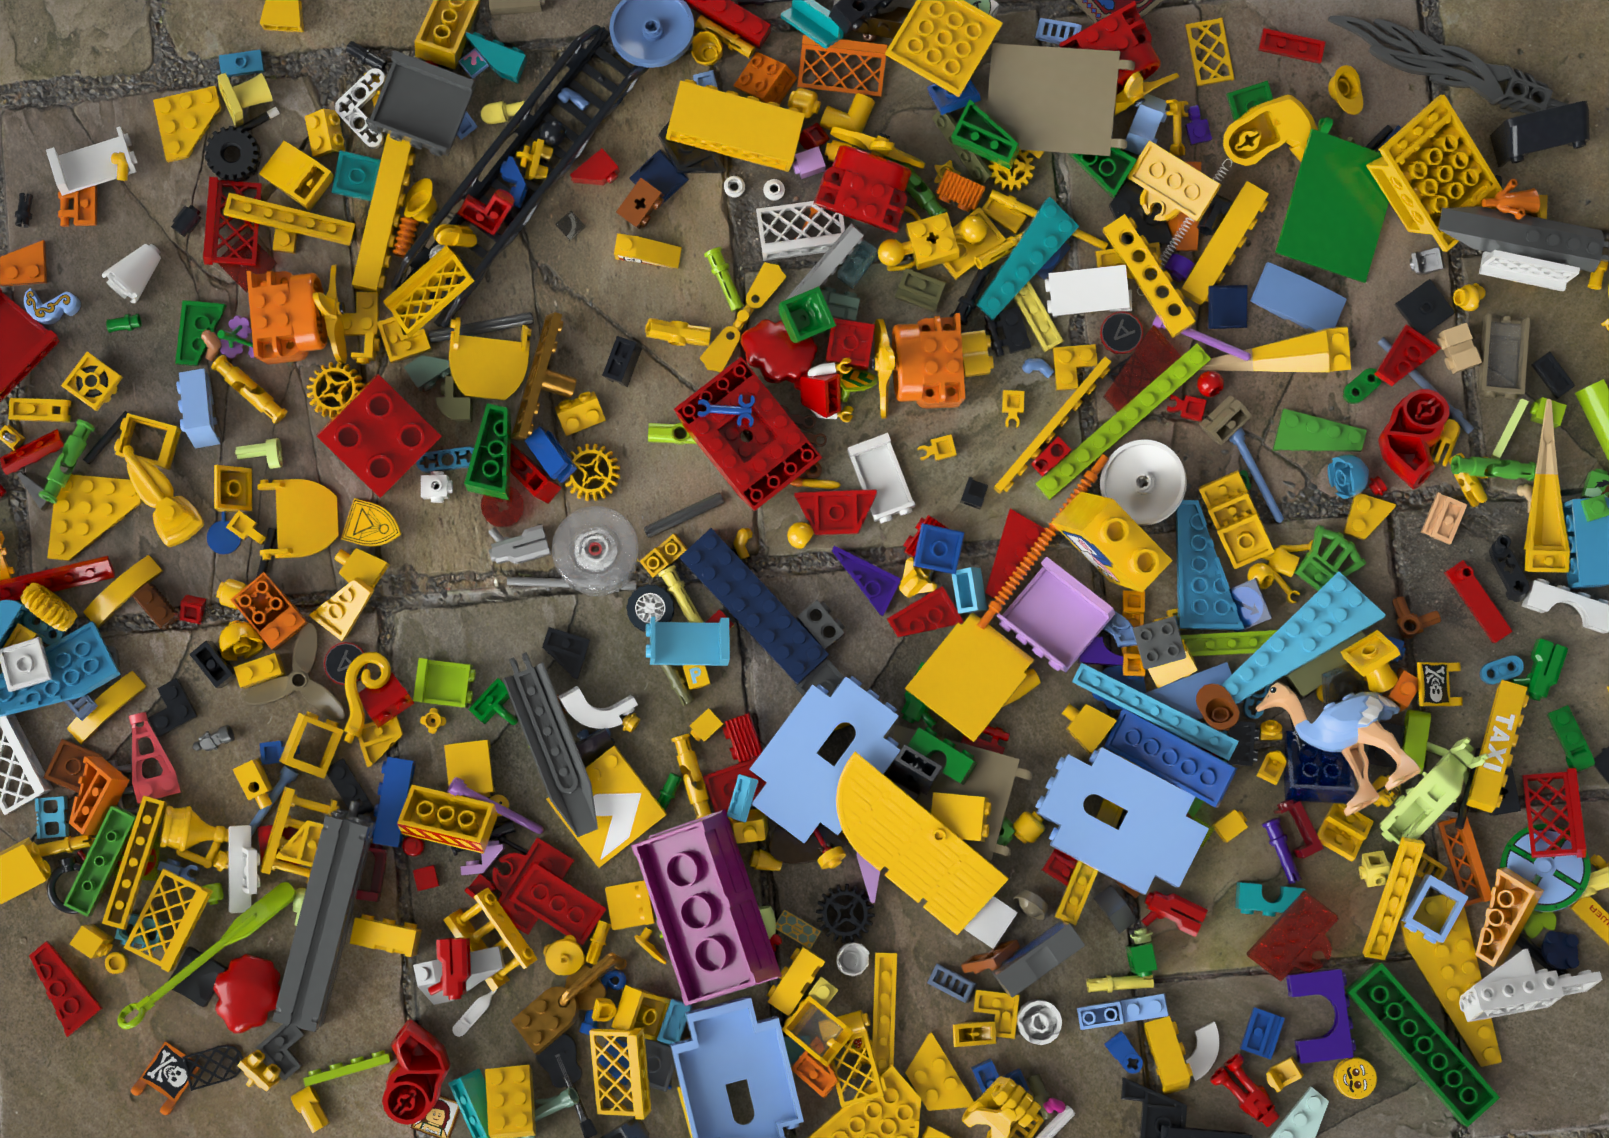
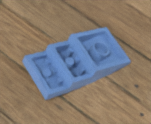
M1267 262L1250 301L1284 320L1288 319L1305 329L1310 328L1313 331H1318L1336 326L1347 299L1305 277Z
M1225 662L1144 694L1198 720L1203 718L1196 704V695L1199 689L1208 684L1222 685L1232 673L1228 663Z

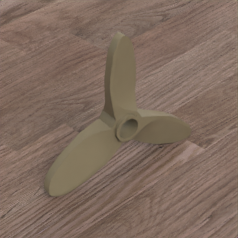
M312 623L305 624L298 634L292 658L293 672L289 676L275 678L253 688L246 694L244 702L250 705H262L277 701L295 691H299L316 709L325 715L338 720L346 717L345 709L339 700L324 686L313 681L310 676L318 650V633ZM303 675L305 682L302 686L298 687L295 679L297 676Z

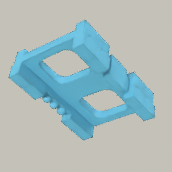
M67 796L35 798V810L38 812L36 819L39 825L36 826L37 839L70 836L69 823H66L67 814L65 812V809H68ZM56 800L58 802V811L56 813H45L44 802ZM47 822H58L59 833L47 835L45 824Z

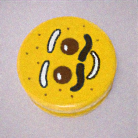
M1359 1057L1345 1058L1337 1064L1333 1080L1336 1088L1343 1095L1353 1099H1361L1373 1092L1377 1083V1075L1374 1067L1368 1061Z

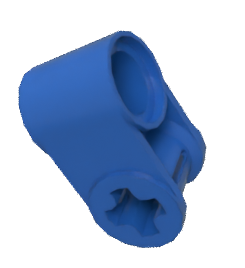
M1122 1031L1104 1044L1127 1072L1133 1074L1142 1069L1143 1061ZM1129 1058L1133 1060L1137 1058L1136 1068L1132 1066L1127 1067Z

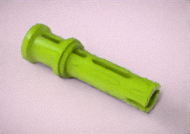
M716 247L704 253V256L708 258L712 267L711 273L718 278L731 312L743 308L744 305L728 272L730 266L725 262L721 253L722 247Z

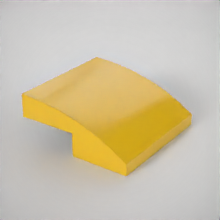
M1336 799L1323 820L1317 835L1322 845L1353 861L1358 854L1362 842L1367 838L1374 821L1359 812L1346 816L1344 810L1347 805Z

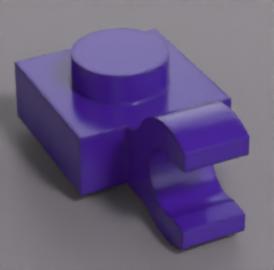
M1198 105L1189 107L1188 115L1191 123H1187L1185 127L1190 146L1211 141L1212 136L1207 119H1200Z

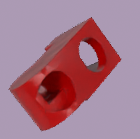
M1058 436L1031 463V466L1043 477L1072 450Z

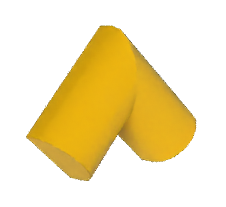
M856 93L848 113L827 105L820 126L831 130L832 127L863 133L875 101L866 95Z

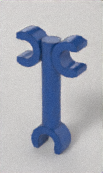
M740 395L738 398L739 406L712 405L707 400L701 399L698 401V404L705 405L706 411H699L697 415L700 417H705L709 413L740 415L737 419V425L741 426V420L747 418L749 420V427H752L754 419L751 416L755 398L751 396L750 403L745 404L742 400L743 395Z

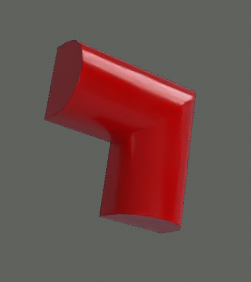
M501 189L495 191L488 205L468 194L457 214L490 234L495 235L515 200L509 192Z

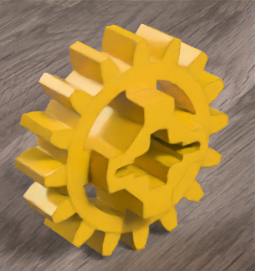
M1020 150L1017 157L1023 162L1016 158L1013 164L1014 172L1012 176L1010 169L989 161L993 164L989 165L988 169L993 171L990 179H996L994 185L996 186L1000 183L1002 185L1001 190L1009 187V192H1012L1013 187H1016L1018 191L1021 190V184L1027 186L1029 183L1027 179H1032L1033 174L1030 172L1035 169V166L1030 165L1033 162V158L1027 159L1029 152L1025 151L1022 153ZM1023 173H1025L1022 178L1015 181V178L1018 175H1022ZM999 174H1002L1007 180L1003 179Z

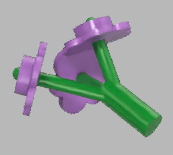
M236 315L228 323L229 327L233 329L232 332L219 330L217 336L221 338L220 352L232 359L237 354H241L243 352L242 347L247 345L249 346L248 355L254 358L253 340L251 342L244 340L252 332L251 326H249L250 321L246 317L241 318L239 315Z

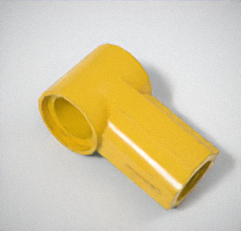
M312 1085L291 1096L294 1107L299 1113H302L312 1133L330 1123L319 1103V1096Z

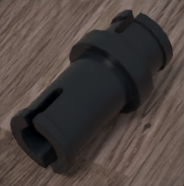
M19 193L18 210L15 211V225L18 227H22V221L24 228L29 227V220L32 219L33 215L31 213L32 194L27 193L26 197L25 193Z

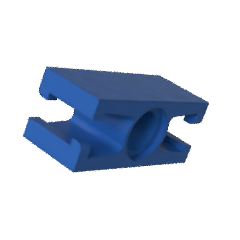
M539 426L525 440L550 478H558V481L563 483L577 469L552 432L547 431L545 433V430Z

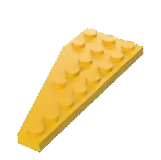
M1443 894L1425 897L1412 919L1439 934L1456 902ZM1410 901L1405 902L1400 919L1404 914ZM1464 906L1444 943L1436 941L1433 944L1423 938L1425 934L1418 930L1416 933L1404 927L1406 923L1399 919L1407 951L1411 954L1417 967L1426 978L1428 985L1463 1038L1465 1045L1478 1066L1484 1067L1501 1063L1502 1059L1492 1018L1467 1022L1465 1013L1462 1012L1459 1005L1460 996L1482 980Z

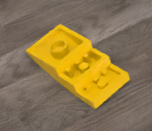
M1239 470L1199 487V491L1234 569L1275 552Z

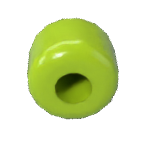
M221 883L201 886L213 891L208 900L210 905L218 904V900L224 898Z

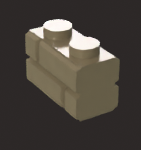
M1229 395L1199 426L1210 439L1221 446L1252 415L1242 402Z

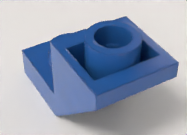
M509 156L507 162L503 161L500 173H502L504 181L516 185V187L513 186L511 188L510 194L515 200L513 206L521 209L528 188L513 157Z

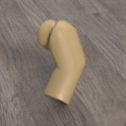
M1524 484L1517 487V494L1521 497L1524 496L1528 500L1527 513H1529L1533 488L1529 484Z

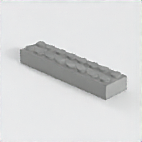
M851 223L785 300L818 286L820 287L821 284L824 285L828 280L827 277L830 274L833 275L837 270L836 267L846 260V255H850L855 248L853 247L861 243L864 236L862 231Z

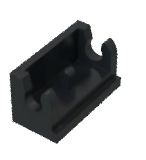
M617 336L602 376L611 382L615 381L622 386L628 387L642 347L635 341Z

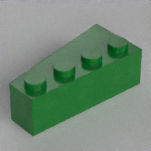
M1111 148V156L1067 153L1112 199L1116 196L1137 159L1118 148Z

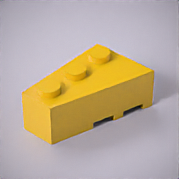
M368 914L355 917L349 944L385 950L389 953L405 954L407 957L417 955L422 929H418L417 924L404 922V926L395 924L396 920L383 918V921L374 920L375 916Z
M804 946L801 949H795L790 957L793 962L789 968L784 966L781 971V981L777 987L772 985L766 995L769 997L767 1001L769 1004L789 1017L814 980L819 969L825 963V959Z

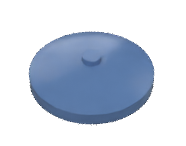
M622 0L614 9L609 26L611 40L618 54L626 61L646 68L662 67L678 60L689 49L695 33L693 14L684 0Z

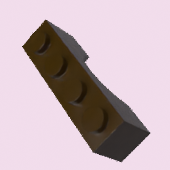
M834 0V5L840 0ZM897 7L889 13H877L872 19H865L863 25L858 30L854 31L852 29L851 31L894 39L911 9Z

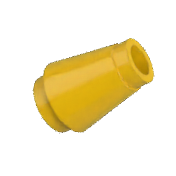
M759 848V850L753 849L749 866L754 867V870L780 871L783 862L776 860L771 853Z

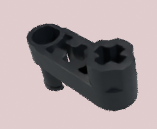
M1502 535L1497 538V541L1493 542L1489 549V554L1507 589L1506 597L1514 602H1520L1529 590V583L1511 549H1509L1511 539L1507 535ZM1506 565L1508 568H1513L1511 573L1504 571Z

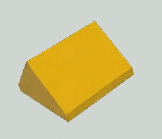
M214 465V508L218 512L252 511V468Z

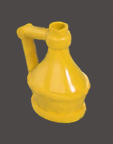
M166 806L159 847L166 848L168 846L173 848L178 856L202 865L207 869L211 868L221 843L228 842L229 829H226L224 826L214 827L207 824L192 810L191 806L182 808ZM214 840L206 858L186 850L197 843Z

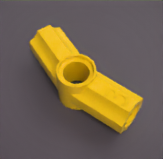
M653 318L648 319L645 327L646 337L665 340L672 345L686 346L691 344L709 347L710 327L689 325V323L682 321L668 322Z

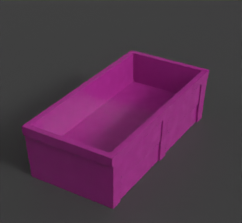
M725 809L652 834L648 839L631 846L634 856L637 857L657 917L656 921L659 930L662 932L685 1006L702 1000L708 1001L782 977Z

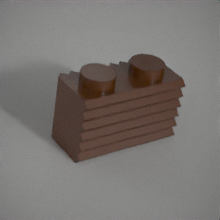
M146 583L132 595L160 629H168L180 618L178 611H175V608L169 604L167 598H164V595L153 584Z

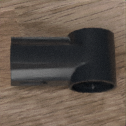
M1216 193L1197 226L1200 233L1206 236L1214 235L1221 219L1225 217L1232 204L1231 200Z

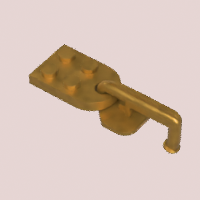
M608 953L592 968L581 966L577 972L567 977L565 988L551 987L511 1020L534 1054L539 1055L568 1030L577 1020L579 1010H593L596 998L606 997V988L598 977L613 964L617 970H623L627 965L624 958L615 953Z

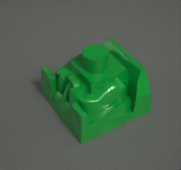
M819 286L782 301L779 304L780 317L791 341L794 343L836 326Z

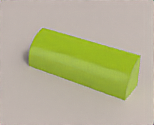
M1602 379L1576 392L1575 395L1609 461V388L1605 380Z

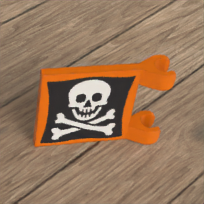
M165 1041L142 1076L132 1087L131 1093L139 1096L146 1085H150L168 1098L160 1108V1112L163 1115H169L189 1085L182 1058L187 1055ZM186 1061L188 1070H190L193 1064ZM195 1066L191 1073L196 1075L200 1068Z

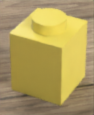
M820 976L808 991V995L826 1007L838 992V988L823 976Z

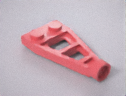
M146 712L129 716L132 725V785L137 804H141L143 795L160 799L181 793L176 771L149 725ZM144 722V725L142 727L136 726V724ZM148 737L152 742L154 752L141 755L138 741L141 738ZM155 758L162 767V774L148 779L144 778L142 775L143 762L146 759Z

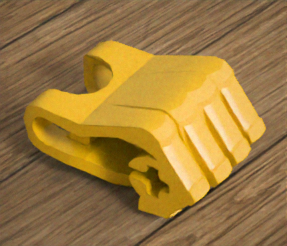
M1000 1076L966 1109L962 1121L968 1127H972L975 1124L989 1125L991 1129L987 1133V1138H1008L1011 1127L1017 1121L1025 1128L1033 1121L1041 1106L1036 1101H1033L1034 1098L1023 1087L1016 1085L1010 1078Z

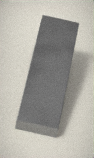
M19 471L18 477L40 510L44 511L51 502L42 499L38 495L40 491H43V488Z

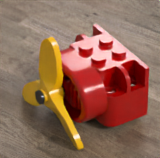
M1135 1L1059 43L1060 48L1120 51V60H1132L1135 62V69L1133 71L1119 69L1114 116L1126 110L1132 104H1134V107L1143 104L1146 101L1144 96L1162 84L1179 78L1178 73H1174L1156 81L1143 82L1159 69L1161 61L1152 47L1151 33L1146 27L1144 19L1139 15Z
M832 127L830 131L832 136L864 150L871 151V153L847 145H841L838 148L832 167L828 168L823 174L813 205L890 233H897L899 229L897 227L907 201L905 191L912 172L909 168L883 157L886 156L924 169L926 163L894 147L895 143L889 142L890 136L878 132L877 138L859 132Z

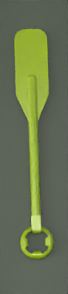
M282 882L238 916L222 938L150 996L147 995L140 1002H134L124 1007L118 1015V1025L122 1029H131L137 1026L145 1017V1013L155 1005V1002L225 946L248 937L291 903L296 897L295 889L288 882ZM137 1009L139 1011L138 1015L127 1023L124 1019L126 1015Z

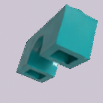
M1237 882L1235 908L1241 909L1243 914L1254 915V910L1263 911L1262 915L1276 917V912L1284 913L1285 918L1297 919L1298 914L1304 915L1306 889L1280 886L1279 897L1274 902L1269 903L1262 896V884Z

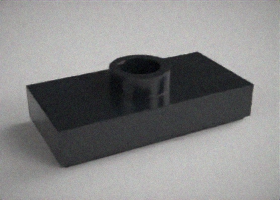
M1548 352L1531 364L1556 399L1575 387V384L1551 352Z

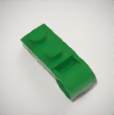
M1567 705L1548 713L1547 717L1565 751L1569 769L1576 768L1577 772L1594 766L1593 755L1569 706Z

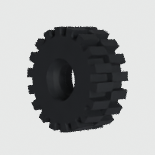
M240 127L220 128L221 131H214L212 133L214 136L208 138V146L204 148L206 151V155H204L205 160L208 162L207 165L212 172L223 180L242 182L241 179H249L251 173L254 175L256 172L255 168L260 166L259 158H261L260 147L255 138ZM229 146H236L240 149V158L235 162H229L225 159L224 152Z

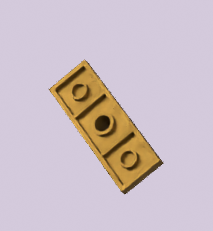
M553 312L545 317L511 439L519 441L526 439L527 436L532 434L534 424L531 422L533 415H537L540 403L537 401L541 390L566 398H571L577 379L547 369L551 353L554 354L557 348L558 341H555L557 333H560L564 321L561 320L563 314Z

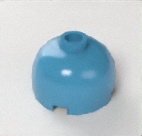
M1342 455L1332 459L1333 462L1328 465V478L1331 487L1335 485L1339 491L1336 494L1343 499L1360 494L1367 487L1369 480V469L1365 463L1354 455Z

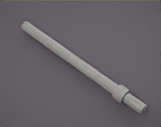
M507 577V585L610 589L612 592L637 589V582L620 581V579L606 581Z

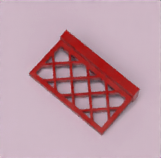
M209 176L203 252L204 264L225 263L256 266L259 224L254 223L253 227L251 225L253 222L243 220L245 224L236 230L229 223L234 218L229 217L226 219L221 214V210L225 207L227 198L222 194L223 187H232L236 191L235 194L244 196L243 192L247 189H257V195L253 199L261 200L262 183L218 180V177ZM225 225L233 231L226 239L219 234V230ZM249 227L254 232V236L246 241L240 235V232ZM235 236L244 243L236 250L228 243ZM224 245L232 252L227 257H217L218 250ZM247 246L252 252V259H243L238 253Z
M1576 768L1567 769V772L1522 775L1532 858L1577 855V858L1586 857V842ZM1553 779H1563L1564 785L1559 791L1549 785ZM1528 781H1538L1542 786L1537 792H1534L1528 787ZM1545 788H1548L1555 794L1549 801L1540 796V793ZM1558 797L1566 802V806L1561 811L1552 805ZM1535 799L1545 804L1539 812H1536L1530 806ZM1548 807L1558 814L1551 822L1542 816ZM1560 817L1569 823V826L1564 831L1554 825ZM1538 818L1547 824L1541 833L1533 828V824ZM1550 828L1560 834L1554 842L1544 836ZM1564 837L1571 842L1572 849H1561L1556 844ZM1540 839L1550 845L1546 851H1536L1535 844Z

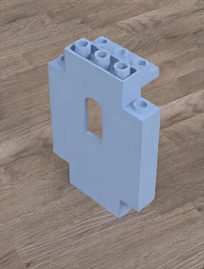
M853 676L850 679L844 677L830 697L827 696L829 691L820 684L816 687L811 685L749 769L767 782L752 801V805L803 843L807 841L820 822L837 835L842 831L836 807L837 787L841 773L855 751L883 774L901 751L897 748L898 742L889 736L887 739L884 738V735L898 718V715L895 713L897 709L888 702L884 705L878 701L880 696L869 689L867 692L860 687L862 683ZM843 722L850 723L855 728V738L835 766L819 756L817 752L838 724Z
M1103 747L1099 748L1098 751H1093L1089 758L1091 765L1069 754L1065 758L1061 757L1055 767L1058 769L1056 776H1051L1045 786L1048 789L1045 797L1041 795L1035 806L1038 808L1036 813L1042 816L1044 820L1052 821L1059 825L1058 829L1053 828L1048 838L1052 840L1050 846L1141 894L1147 893L1155 876L1174 887H1180L1209 828L1186 817L1195 796ZM1091 794H1096L1127 810L1128 812L1119 830L1087 814L1083 807L1085 798Z
M750 996L685 1012L691 1038L670 1043L692 1138H786L782 1127L793 1129L799 1127V1123L804 1122L780 1021L777 1016L757 1021ZM747 1079L754 1108V1118L750 1123L742 1125L733 1118L726 1084Z

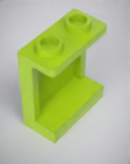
M419 658L413 701L467 708L468 704L472 703L473 691H470L471 682L475 681L476 670L473 669L471 664Z

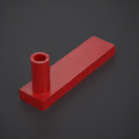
M1464 560L1444 572L1493 644L1513 632L1474 576L1473 569L1467 566Z

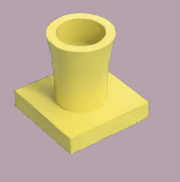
M226 73L218 75L219 91L236 128L244 124L242 109L273 101L270 89L262 73L234 87L231 86Z

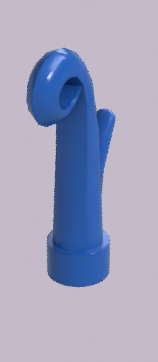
M612 970L606 973L600 981L605 986L606 992L608 986L613 990H621L626 984V976L620 970ZM614 977H619L618 984L613 983L612 979ZM586 1010L585 1019L581 1024L579 1032L590 1035L589 1031L591 1029H599L597 1027L599 1021H593L592 1019L593 1010Z

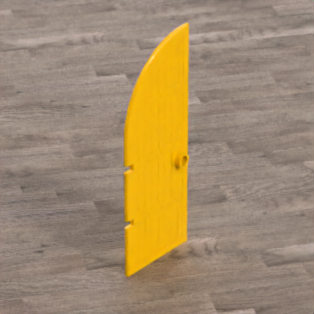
M856 751L852 754L841 773L836 794L838 819L847 840L877 870L881 871L886 866L889 870L885 873V876L917 903L922 898L926 899L927 902L923 907L958 935L1009 878Z

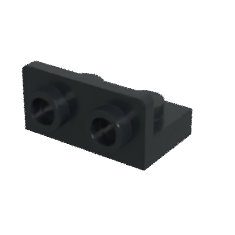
M1237 721L1235 725L1229 728L1228 736L1239 742L1230 760H1226L1228 764L1252 767L1253 762H1257L1258 749H1254V741H1259L1260 728H1255L1256 723Z

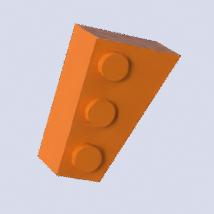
M84 756L83 763H86L83 776L79 777L78 783L81 786L79 795L75 796L69 824L82 835H97L110 807L118 804L130 780L103 757Z

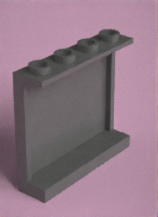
M394 51L391 57L393 63L370 119H366V123L370 130L375 133L382 134V132L390 134L389 137L396 141L402 142V139L409 141L410 145L417 149L424 147L430 149L429 152L441 157L442 154L449 156L476 88L474 80Z

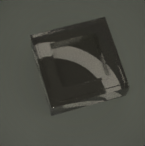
M569 211L555 224L569 241L586 228L572 211Z

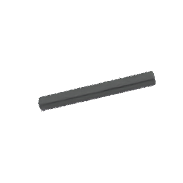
M528 312L460 325L459 335L472 336L531 325L534 323L532 313ZM447 327L429 331L430 342L450 340L451 331H454V328Z

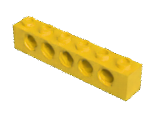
M1124 214L1104 227L1103 233L1124 265H1126L1131 276L1172 338L1195 324L1194 318L1196 314L1190 306L1186 307L1182 300L1185 298L1178 288L1175 290L1171 285L1173 280L1167 271L1163 272L1159 264H1161L1158 256L1155 253L1151 254L1148 250L1149 243L1143 235L1139 236L1135 230L1138 228L1132 217L1127 218ZM1124 235H1131L1133 242L1131 244H1124L1121 238ZM1141 252L1144 254L1145 260L1136 262L1133 259V255ZM1153 270L1156 272L1157 277L1154 280H1148L1145 277V272ZM1159 288H1165L1169 295L1165 298H1160L1156 291ZM1170 306H1177L1180 309V314L1172 316L1168 312V308Z

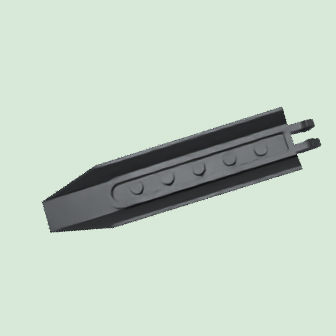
M1482 206L1442 208L1438 230L1472 249L1486 252L1498 250L1579 267L1580 270L1595 272L1600 261L1609 262V255H1602L1603 248H1609V242L1604 241L1602 230L1527 215L1518 220L1511 213H1502L1497 209Z
M527 652L522 654V659L526 664L527 670L520 672L517 660L513 657L509 661L514 675L503 678V681L550 801L576 836L580 837L598 829L591 782L544 663L542 662L533 667Z

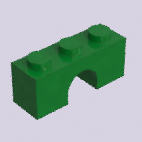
M928 727L925 730L918 728L908 747L929 759L933 754L943 752L946 755L947 763L942 773L965 785L977 765V762L972 760L974 755L964 749L962 752L954 749L956 744L946 738L943 741L936 738L938 733Z

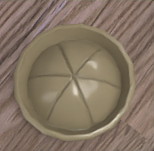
M1023 890L1013 898L1014 904L1026 915L1036 920L1046 919L1048 905L1037 894Z

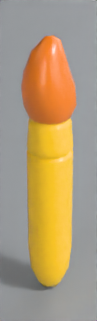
M799 477L790 483V485L795 487L803 486L824 489H837L841 486L839 482L832 480L802 479Z

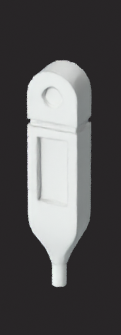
M497 990L481 996L473 1003L453 1026L452 1031L455 1036L460 1037L466 1034L488 1009L492 996Z

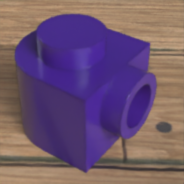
M1172 253L1164 268L1173 280L1181 282V280H1187L1195 264L1184 256Z

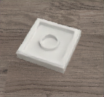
M40 637L0 649V663L8 692L53 679Z

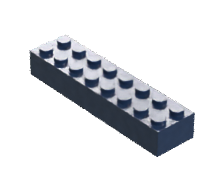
M712 528L679 557L796 685L829 656L825 649Z

